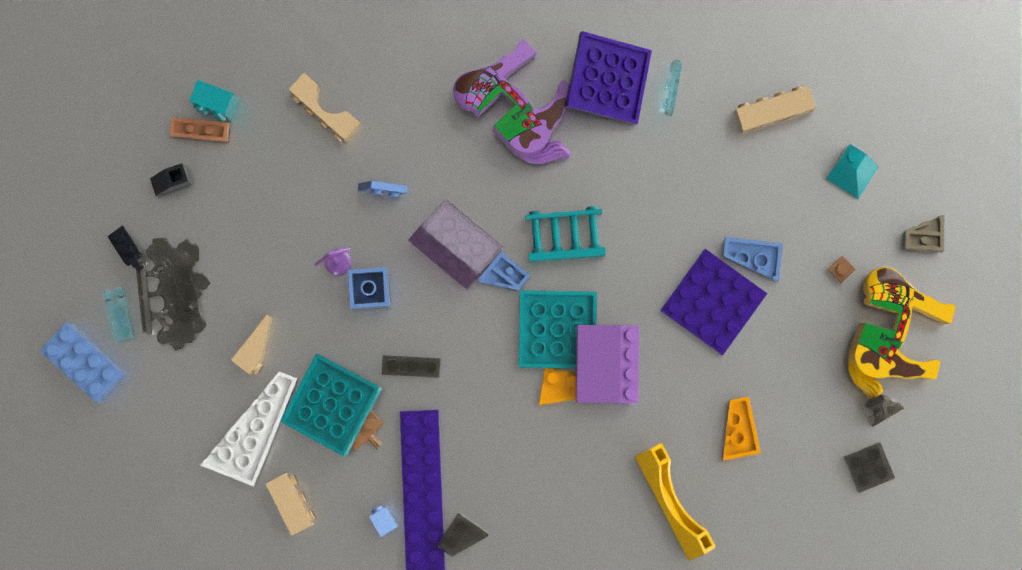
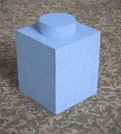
M380 505L372 510L373 515L369 516L380 537L399 526L388 506L383 508Z

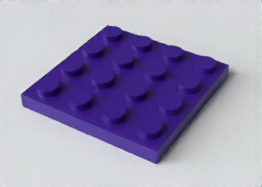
M580 32L565 107L634 125L638 124L652 50L588 32Z
M704 249L660 311L723 356L768 293L710 251Z

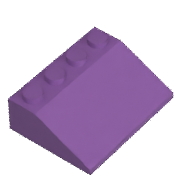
M577 325L576 403L638 404L639 326Z

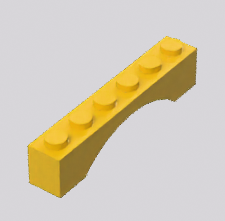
M663 444L655 445L636 455L635 458L688 560L705 555L716 546L707 529L689 516L675 494L670 474L671 460Z

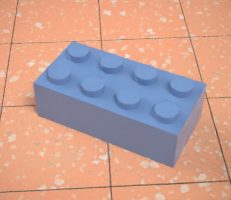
M65 322L40 350L43 355L96 403H102L127 375L124 370L72 323Z

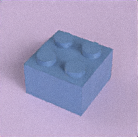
M387 267L348 270L350 309L391 307Z

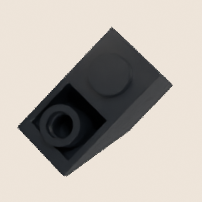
M183 163L166 168L150 178L156 197L192 184L187 167Z

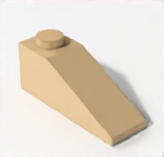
M269 315L264 317L231 359L232 362L250 375L253 373L257 374L263 366L261 363L264 360L272 323V317Z

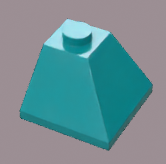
M849 144L826 179L859 199L879 167L866 153Z

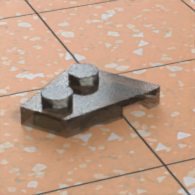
M882 394L870 398L864 404L868 422L872 427L904 409L899 401Z

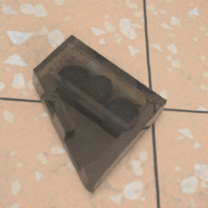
M458 513L436 546L453 557L486 538L489 534Z

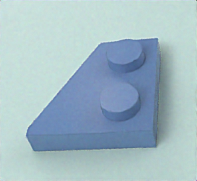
M500 252L478 281L519 291L531 275Z

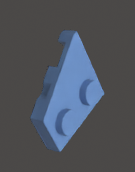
M367 181L358 183V191L370 192V194L375 195L385 193L389 197H400V194L407 193V186Z

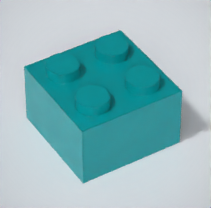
M197 80L189 102L197 112L204 115L211 113L215 119L225 122L226 119L232 120L239 99L232 92Z

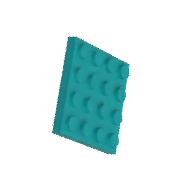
M520 290L519 367L576 368L577 325H596L597 292Z
M316 353L280 422L346 457L382 388Z

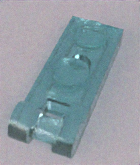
M673 60L669 67L672 76L671 79H667L665 90L668 91L667 98L664 97L662 109H665L664 115L672 116L682 70L680 60Z
M118 287L114 291H104L115 343L135 339L124 287ZM118 297L119 302L113 304V298Z

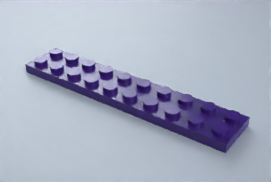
M439 410L400 411L406 570H445Z

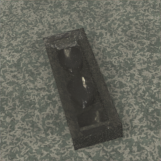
M383 355L381 375L439 378L440 358Z

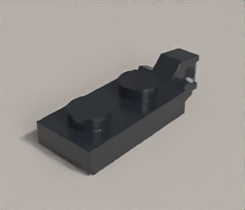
M123 225L107 236L127 266L132 265L137 272L144 268L139 260L142 257V253Z

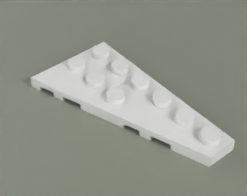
M279 371L248 410L228 431L221 442L212 450L210 455L201 463V466L255 486L298 378Z

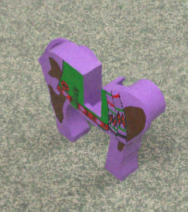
M523 39L513 52L503 56L495 64L462 74L454 84V98L462 109L473 111L475 116L480 117L504 94L515 106L493 126L492 131L514 155L533 164H544L558 159L569 158L571 153L562 142L554 141L548 143L567 108L565 105L570 84L563 79L558 86L554 99L546 106L534 110L522 92L506 79L535 59L537 52Z

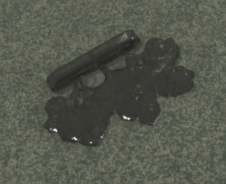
M156 238L152 240V245L146 250L147 256L154 262V268L151 271H147L146 261L140 260L144 268L139 272L136 270L143 336L152 335V321L154 319L158 320L162 325L161 330L157 334L158 342L162 345H171L177 351L183 348L184 343L193 342L197 334L206 326V322L201 314L189 307L190 301H197L202 295L201 291L207 289L211 282L203 273H195L192 270L195 263L199 261V246L196 243L185 239V241L178 244L177 248H174L167 238ZM159 267H163V270L157 271ZM149 276L158 278L160 281L155 292H149ZM160 296L163 298L164 307L160 312L151 311L150 297ZM169 309L168 313H163L164 310ZM162 316L170 317L173 321L172 324L164 322L165 318H162Z

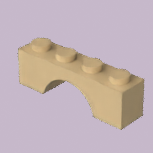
M303 73L289 88V91L292 93L290 97L298 104L302 102L306 106L304 110L311 116L315 114L320 118L318 122L325 129L330 127L334 131L332 135L340 142L343 139L347 143L362 127L361 123L347 111L332 114L322 110L318 104L320 87Z

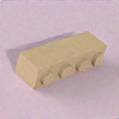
M801 85L793 88V91L789 93L781 91L774 94L775 97L767 99L766 96L757 99V103L749 105V102L738 105L734 113L740 132H748L813 112L816 109L810 87L804 88Z

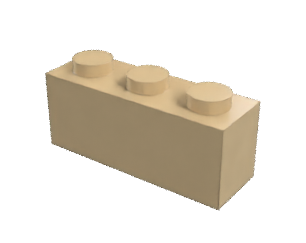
M288 472L266 483V486L292 536L314 525L313 520H315V517L310 509L307 510L304 504L306 499L302 492H298L296 488L298 483L294 475H290Z

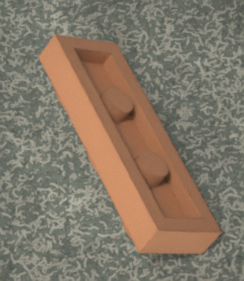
M171 117L170 137L228 142V122Z

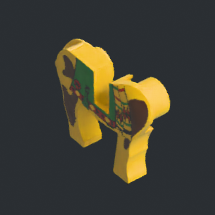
M879 267L874 269L866 276L863 282V291L867 297L863 299L864 305L896 314L897 318L893 322V331L866 322L858 324L849 350L848 370L854 384L867 396L871 403L878 404L882 396L883 387L875 378L896 377L899 379L922 378L928 380H936L941 361L931 359L917 362L899 352L909 329L912 310L939 323L951 324L956 305L940 303L931 296L920 293L893 268Z

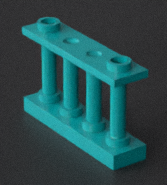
M598 206L586 207V210L546 214H541L540 211L529 212V215H525L526 221H532L534 250H532V253H529V263L605 257L606 249L601 247L598 241L596 215H602V209H598ZM589 216L591 245H589L588 249H582V246H580L577 217ZM558 218H570L572 239L570 250H563L560 246ZM551 219L553 242L551 252H544V249L541 248L539 220Z

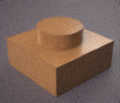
M841 256L827 270L842 283L856 269Z

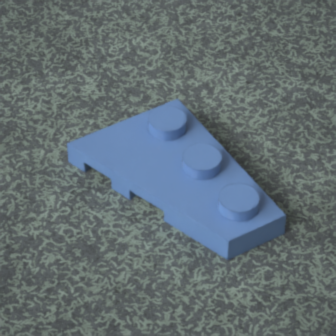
M725 237L723 257L779 282L783 243Z

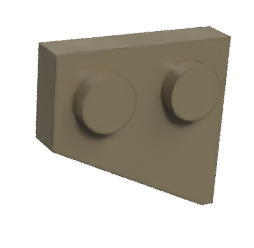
M944 215L923 222L916 227L906 229L904 231V250L942 253L944 251Z

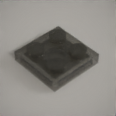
M880 442L843 456L858 493L895 479Z

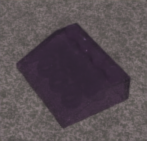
M447 199L440 204L408 239L409 243L466 291L472 287L504 249L500 243Z

